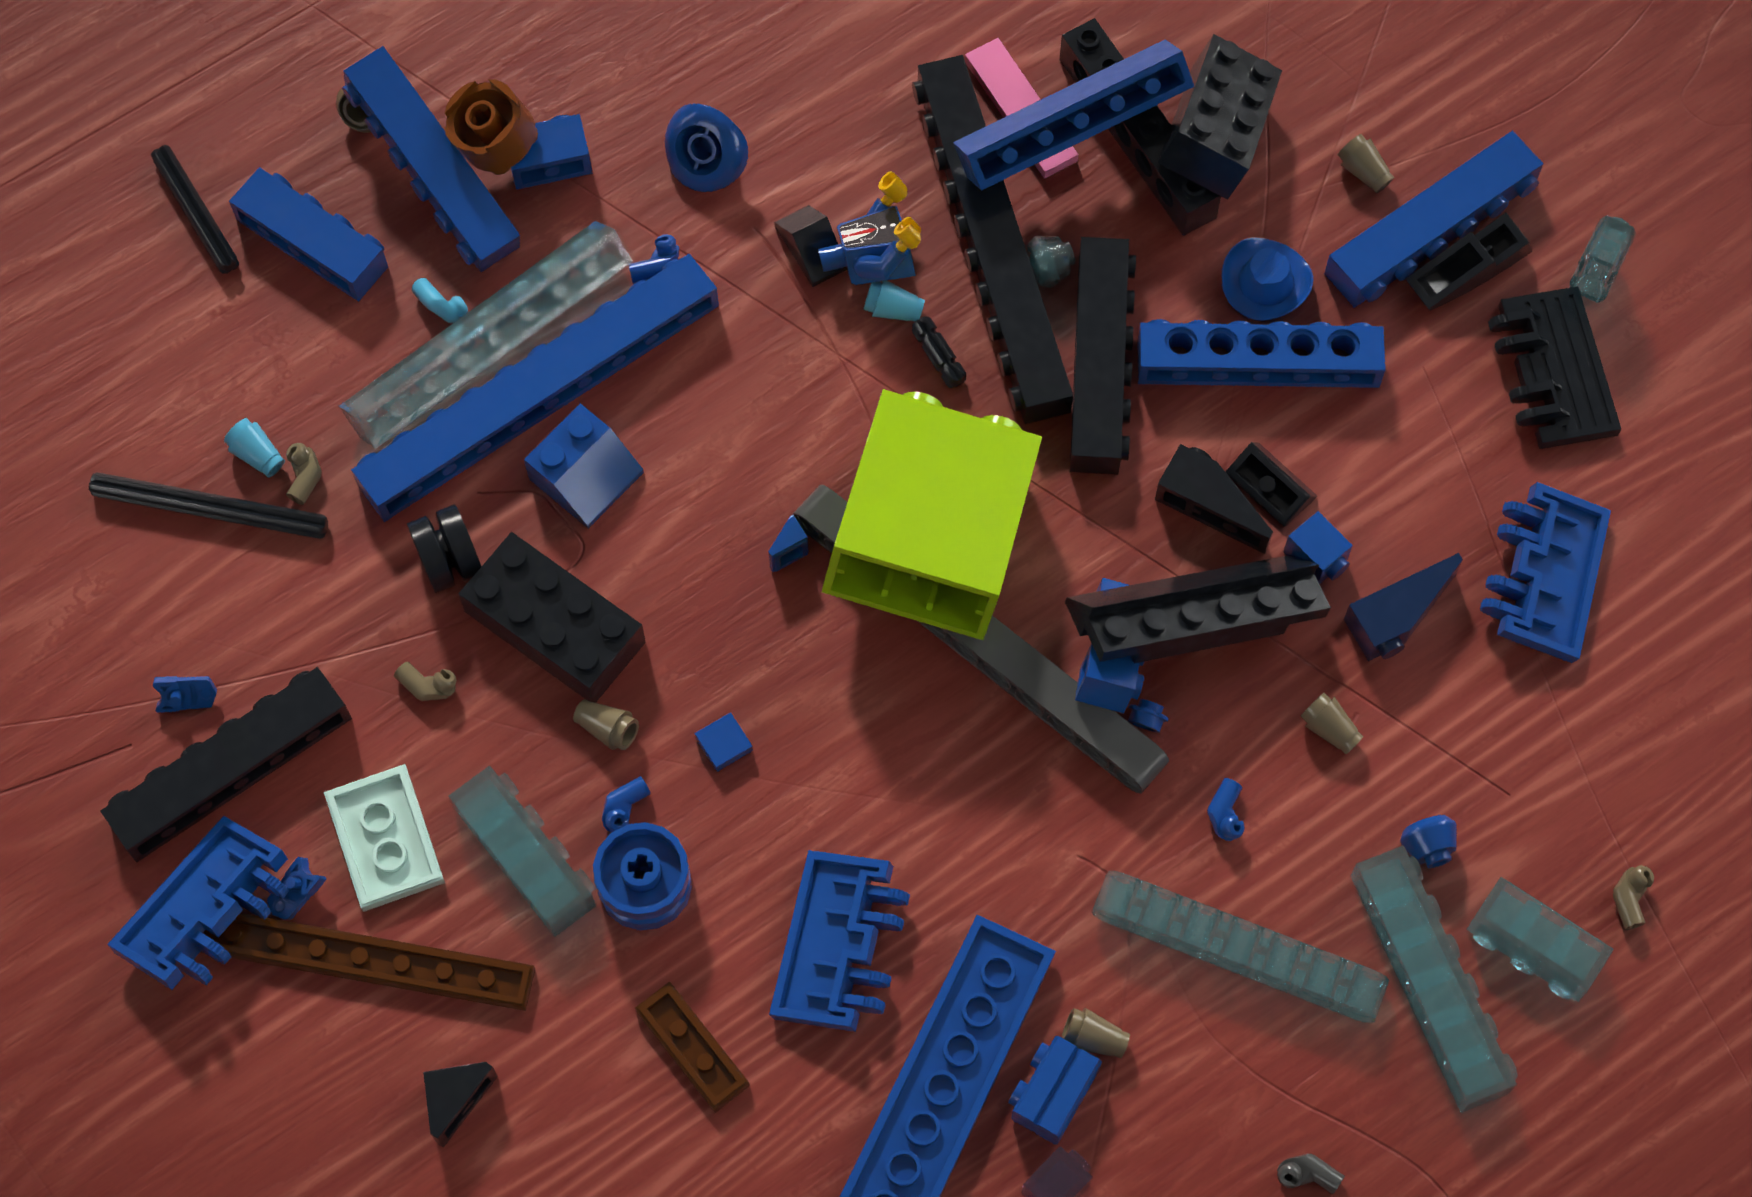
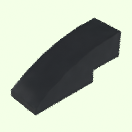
M1504 213L1475 235L1472 231L1408 276L1406 281L1427 309L1431 311L1468 293L1508 269L1532 252L1531 245L1510 216Z

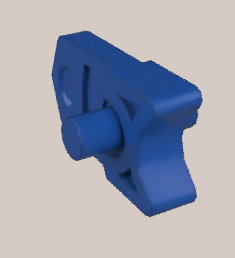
M208 676L155 677L152 685L161 695V699L156 705L155 711L157 713L210 708L217 694V688Z
M297 857L285 872L281 882L286 885L289 892L283 899L272 894L267 898L272 915L284 920L293 919L309 898L314 896L326 881L325 876L313 875L311 873L308 858Z

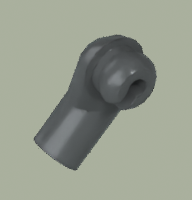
M1303 1154L1285 1159L1277 1169L1278 1180L1286 1188H1294L1315 1182L1331 1194L1335 1193L1345 1175L1313 1154Z

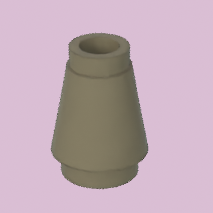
M1362 134L1353 138L1337 154L1343 161L1341 166L1372 188L1376 193L1383 190L1395 178L1390 173L1389 168L1371 138L1366 140Z
M1323 692L1301 714V717L1307 722L1306 728L1336 748L1341 749L1345 754L1349 753L1364 737L1358 732L1357 727L1335 696L1331 699Z
M586 699L578 704L573 716L575 723L579 724L611 750L617 748L626 750L633 743L639 729V722L633 718L630 711L590 702Z
M1085 1007L1082 1011L1076 1008L1071 1010L1063 1029L1062 1038L1086 1052L1122 1058L1128 1046L1130 1033L1122 1031L1119 1027Z

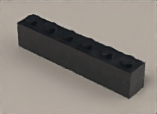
M1081 237L1078 265L1070 472L1118 475L1121 460L1128 461L1130 436H1122V423H1130L1131 399H1123L1124 386L1131 387L1132 362H1125V350H1132L1134 331L1133 326H1126V314L1134 313L1135 290H1127L1128 278L1134 279L1136 270V255L1129 254V239Z
M319 667L310 672L303 671L293 677L288 686L277 694H270L258 700L254 704L253 710L241 718H233L223 723L218 728L217 733L203 743L197 742L188 746L181 753V757L167 767L160 766L146 775L144 782L132 790H124L114 795L109 800L108 806L100 810V812L137 863L350 721L352 717L346 705Z

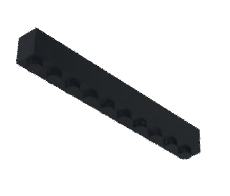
M959 55L918 65V79L912 82L914 98L917 105H924L926 114L922 118L925 133L928 138L934 137L937 146L933 148L935 164L938 171H945L947 181L943 182L945 196L949 205L955 203L958 212L957 215H954L956 231L959 238H966L969 247L965 249L966 262L970 272H977L980 282L976 283L977 297L981 307H988L991 316L987 318V327L991 340H998L1002 351L998 353L1001 373L1003 376H1010L1013 386L1009 388L1012 408L1014 412L1021 411L1024 424L1069 414L1072 411L1073 403L1072 389L1004 180L980 190L967 178L953 142L986 127L964 57Z

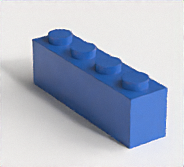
M259 167L229 200L238 222L358 302L388 268L383 252L385 250L384 246L370 234L361 235L340 214L336 213L332 216L323 210L322 205L317 199L308 193L302 196L293 190L291 184L278 173L271 175Z

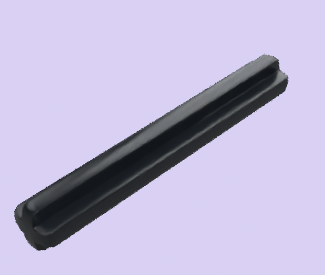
M162 145L159 149H154L151 153L153 162L219 271L223 274H228L231 270L237 269L239 266L237 256L170 146Z

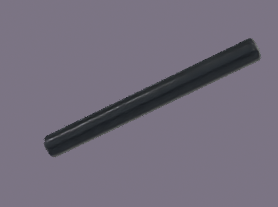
M99 472L93 473L89 482L91 494L106 499L318 539L324 538L328 529L327 517L317 513Z

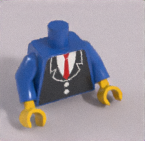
M890 171L881 178L878 187L885 195L882 199H876L865 216L840 223L837 226L840 244L818 249L823 272L846 267L851 284L854 285L916 276L911 249L916 248L920 244L921 227L911 217H906L902 220L897 206H891L893 202L898 203L907 196L906 185L894 172Z

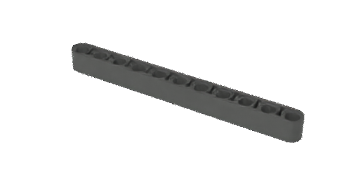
M819 485L792 515L795 516L806 534L832 553L847 501L829 487ZM994 616L990 620L984 640L919 622L1132 791L1139 794L1143 793L1168 764L1169 758L1166 753L1115 711L1076 701L1075 696L1078 682Z

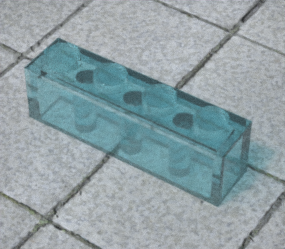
M489 765L448 797L457 814L552 935L556 937L596 907L591 893L596 888L581 868L574 872L565 861L570 855L559 839L554 836L549 840L540 828L545 824L536 810L530 804L523 808L515 798L519 794V790L505 772L498 776Z

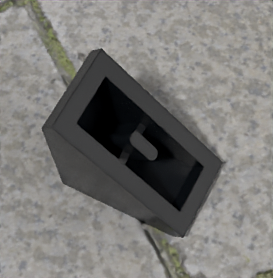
M808 205L774 222L775 228L812 287L847 270L844 267L823 272L818 249L838 244L826 215Z
M487 1062L423 1072L430 1134L443 1148L498 1077L494 1068Z

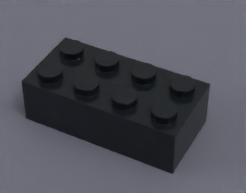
M1213 34L1193 64L1190 74L1195 87L1184 91L1158 163L1228 200L1250 169L1282 70L1273 66L1267 60L1260 59L1241 49L1235 43L1226 41Z
M512 531L458 593L464 611L590 702L596 703L646 643L641 623Z

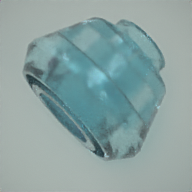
M1034 236L1027 244L1028 257L1035 278L1040 286L1051 289L1071 273L1070 266L1075 264V256L1068 241L1062 243L1061 239L1056 236Z

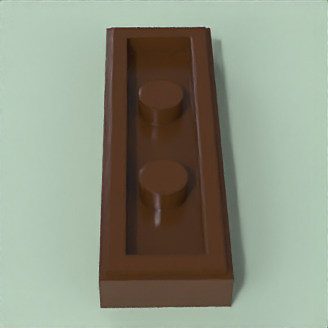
M668 982L635 1007L637 1014L715 1113L750 1086L748 1080L671 982Z

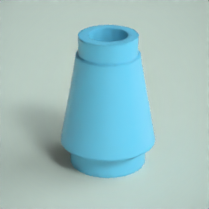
M887 280L872 282L863 310L871 312L872 317L916 321L920 319L925 299L918 298V296Z
M244 418L236 423L224 438V442L229 446L228 451L261 473H264L268 478L275 475L285 463V459L280 456L278 450L257 422L251 423L247 418Z

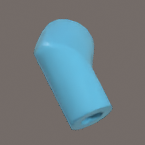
M420 278L412 285V292L420 302L448 323L460 322L459 318L467 315L468 307L460 296H454L447 301L426 278Z

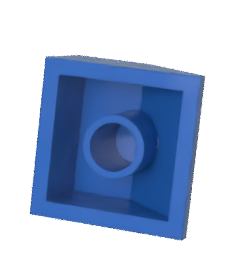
M581 403L524 459L529 480L588 529L644 473L643 468L612 429Z

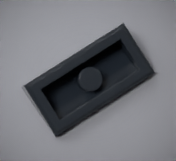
M1251 442L1226 470L1227 475L1284 527L1317 497L1311 489L1258 442Z

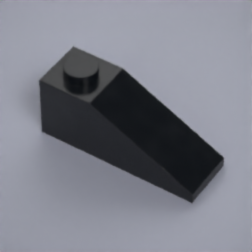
M1180 444L1158 483L1155 500L1265 554L1273 534L1271 528L1217 461L1211 459L1210 455L1202 449L1196 447L1188 448Z

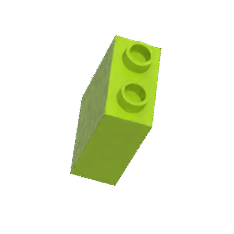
M883 389L833 547L822 593L984 640L1001 592L1042 436L1023 431L1016 422L1003 416L989 415L979 418L945 408L939 400L926 393L907 392L898 394Z

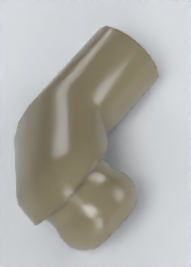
M1643 865L1627 869L1613 889V899L1625 930H1631L1646 923L1638 902L1647 890V887H1651L1654 883V875L1648 867Z

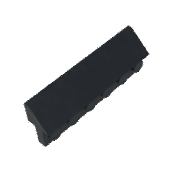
M1292 555L1067 597L1065 600L1079 635L1089 636L1100 662L1131 656L1134 664L1281 635L1285 633L1289 624L1324 618L1331 609L1314 575L1319 564Z

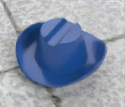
M687 104L678 109L668 123L665 133L667 161L675 178L684 186L699 192L717 191L733 183L744 171L748 160L746 138L735 123L719 110L704 104Z
M1252 237L1238 242L1226 255L1222 267V286L1228 302L1237 312L1254 320H1272L1291 313L1306 300L1313 286V273L1304 258L1289 246L1269 239Z

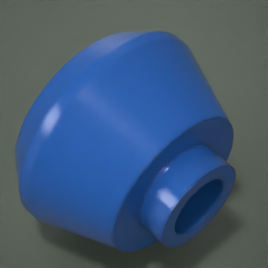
M1446 815L1428 817L1406 827L1402 832L1400 843L1418 864L1426 863L1427 868L1439 867L1452 860L1450 854L1457 849V824Z

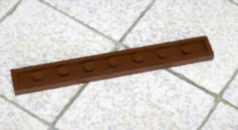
M240 913L219 938L206 930L203 932V934L224 947L233 959L526 1011L535 973L534 965L271 918L262 919L259 916Z

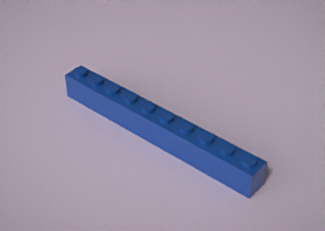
M690 253L681 259L669 261L658 274L647 281L640 280L636 282L625 295L614 302H605L596 309L592 316L583 322L569 325L563 330L561 336L550 343L536 346L525 359L514 366L508 365L503 367L495 374L492 380L483 386L467 390L459 401L447 409L436 410L429 415L426 422L412 431L408 430L400 433L389 446L378 453L374 452L364 456L357 466L351 469L358 487L381 519L386 522L719 306L717 287Z

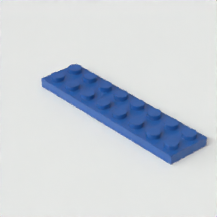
M976 915L840 1197H941L1054 959L1055 950L980 915Z

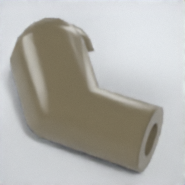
M294 443L288 448L286 457L291 462L297 478L286 493V496L293 502L304 505L321 478L322 470L315 452L310 447H306L303 443Z
M405 662L394 673V677L420 701L447 699L456 689V676L447 669L436 672L434 676L424 677L412 664Z

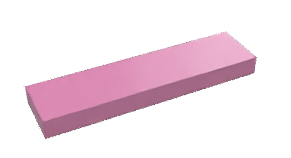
M999 38L965 54V63L1003 118L1041 100ZM1072 146L1035 164V166L1045 179L1078 162V153Z

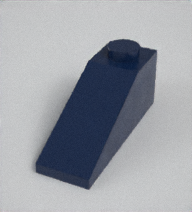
M1459 553L1349 604L1344 621L1368 661L1379 656L1383 659H1388L1405 648L1404 644L1456 576L1463 561Z

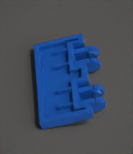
M1536 482L1529 489L1527 503L1542 508L1543 511L1517 501L1505 502L1502 510L1505 517L1532 527V531L1517 527V525L1502 524L1498 527L1497 537L1500 540L1517 546L1510 576L1527 582V584L1501 575L1488 576L1486 588L1496 592V594L1515 600L1516 605L1497 600L1496 598H1486L1481 602L1480 609L1483 613L1500 620L1498 636L1573 663L1580 659L1611 510Z
M223 816L107 945L114 954L171 990L184 977L181 971L207 986L213 979V976L204 965L194 960L195 957L202 951L215 961L225 965L231 958V955L224 947L203 934V932L206 930L219 938L243 911L241 907L262 919H266L271 913L270 908L262 899L255 897L252 893L259 886L272 895L283 899L289 890L279 879L261 869V866L264 865L277 872L288 858L282 849Z
M808 850L769 1012L773 1019L856 1032L860 1016L859 1012L884 1013L885 1002L875 997H865L851 993L854 984L875 988L890 987L891 976L882 972L853 968L852 963L871 966L879 933L878 929L897 932L903 929L904 919L894 914L871 911L872 902L896 906H907L909 903L910 894L908 892L895 888L871 885V881L890 884L894 867L890 861Z

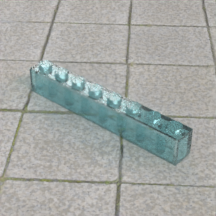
M594 221L339 405V408L358 436L375 449L632 263V258L613 228Z

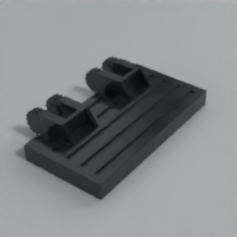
M1579 287L1501 299L1498 305L1500 315L1488 321L1490 331L1496 333L1523 329L1524 333L1503 337L1496 341V352L1502 355L1525 351L1530 352L1517 355L1514 361L1521 386L1509 392L1511 403L1521 404L1544 400L1545 403L1544 406L1524 409L1515 415L1517 425L1524 427L1545 423L1551 424L1538 427L1535 433L1539 449L1618 436L1621 431V425Z

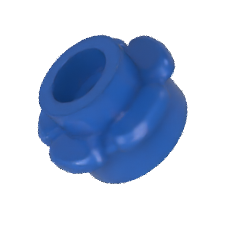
M1140 699L1138 706L1131 704L1128 707L1131 710L1128 722L1152 732L1160 733L1163 722H1168L1169 720L1167 716L1162 714L1164 707L1149 700Z

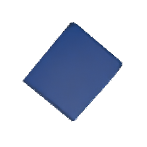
M794 515L789 517L768 551L770 568L773 572H777L809 553L808 537Z

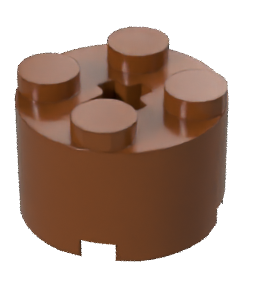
M488 79L489 82L479 84L476 81L467 83L454 93L446 106L445 134L471 165L482 171L492 172L495 175L505 174L512 166L525 157L532 144L538 138V129L535 127L533 116L505 83L496 79Z

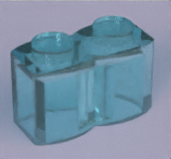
M1602 217L1598 221L1578 262L1577 268L1570 280V287L1578 286L1581 296L1597 303L1605 300L1635 239L1636 232L1634 227L1618 217Z

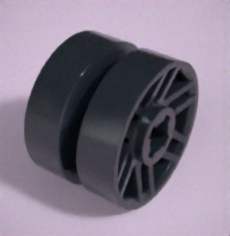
M456 504L436 511L435 515L439 530H435L427 516L406 523L435 593L455 586L451 568H456L463 581L470 580L481 568L478 555Z

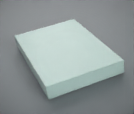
M405 764L324 792L363 912L445 883Z

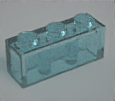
M1503 877L1499 878L1466 929L1473 933L1474 940L1484 948L1492 951L1499 950L1511 958L1510 962L1515 968L1528 975L1536 974L1549 983L1548 987L1555 994L1564 999L1573 998L1577 1002L1587 993L1614 950Z

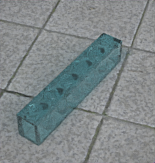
M1403 845L1357 863L1350 875L1460 1112L1463 1113L1508 1095L1517 1085L1515 1081L1518 1077L1517 1069L1509 1054L1502 1053L1496 1041L1498 1030L1493 1018L1489 1013H1483L1476 999L1479 998V990L1471 974L1464 973L1458 961L1460 950L1456 940L1451 934L1446 935L1439 921L1442 918V914L1437 900L1433 895L1427 896L1421 883L1423 873L1419 862L1414 856H1408Z

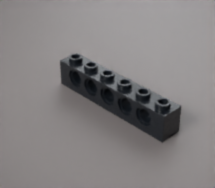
M1095 18L1066 32L1061 37L1059 60L1075 83L1124 60ZM1156 105L1108 128V130L1179 231L1185 236L1217 218L1221 196L1158 163L1171 124Z

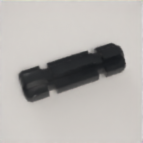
M924 316L912 324V333L918 342L923 343V350L936 370L943 374L941 378L947 387L955 388L966 381V371L960 362L955 361L957 357L942 334L936 331L937 327L933 320L928 316Z

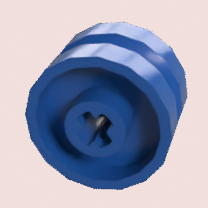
M647 822L627 824L610 833L598 847L593 863L594 883L608 915L622 926L640 931L658 929L675 920L687 906L692 890L687 854L679 839L664 827ZM644 874L643 879H637L640 875Z

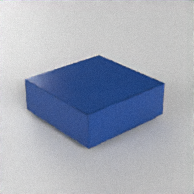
M731 712L694 733L697 742L717 772L753 751L752 744Z

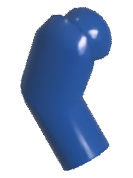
M668 234L659 236L655 240L656 249L649 260L629 264L633 283L650 279L658 274L666 263L673 259H678L679 246L676 245V239Z
M641 776L607 795L602 813L603 826L607 831L612 833L629 824L632 804L651 794Z
M1229 778L1223 779L1207 809V814L1216 835L1226 841H1232L1241 837L1245 830L1244 822L1238 820V816H1236L1233 805L1242 791V786Z

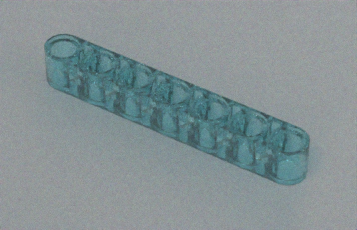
M1108 871L1106 873L1092 909V914L1108 924L1361 1022H1375L1389 984V979L1385 975L1373 969L1121 872Z

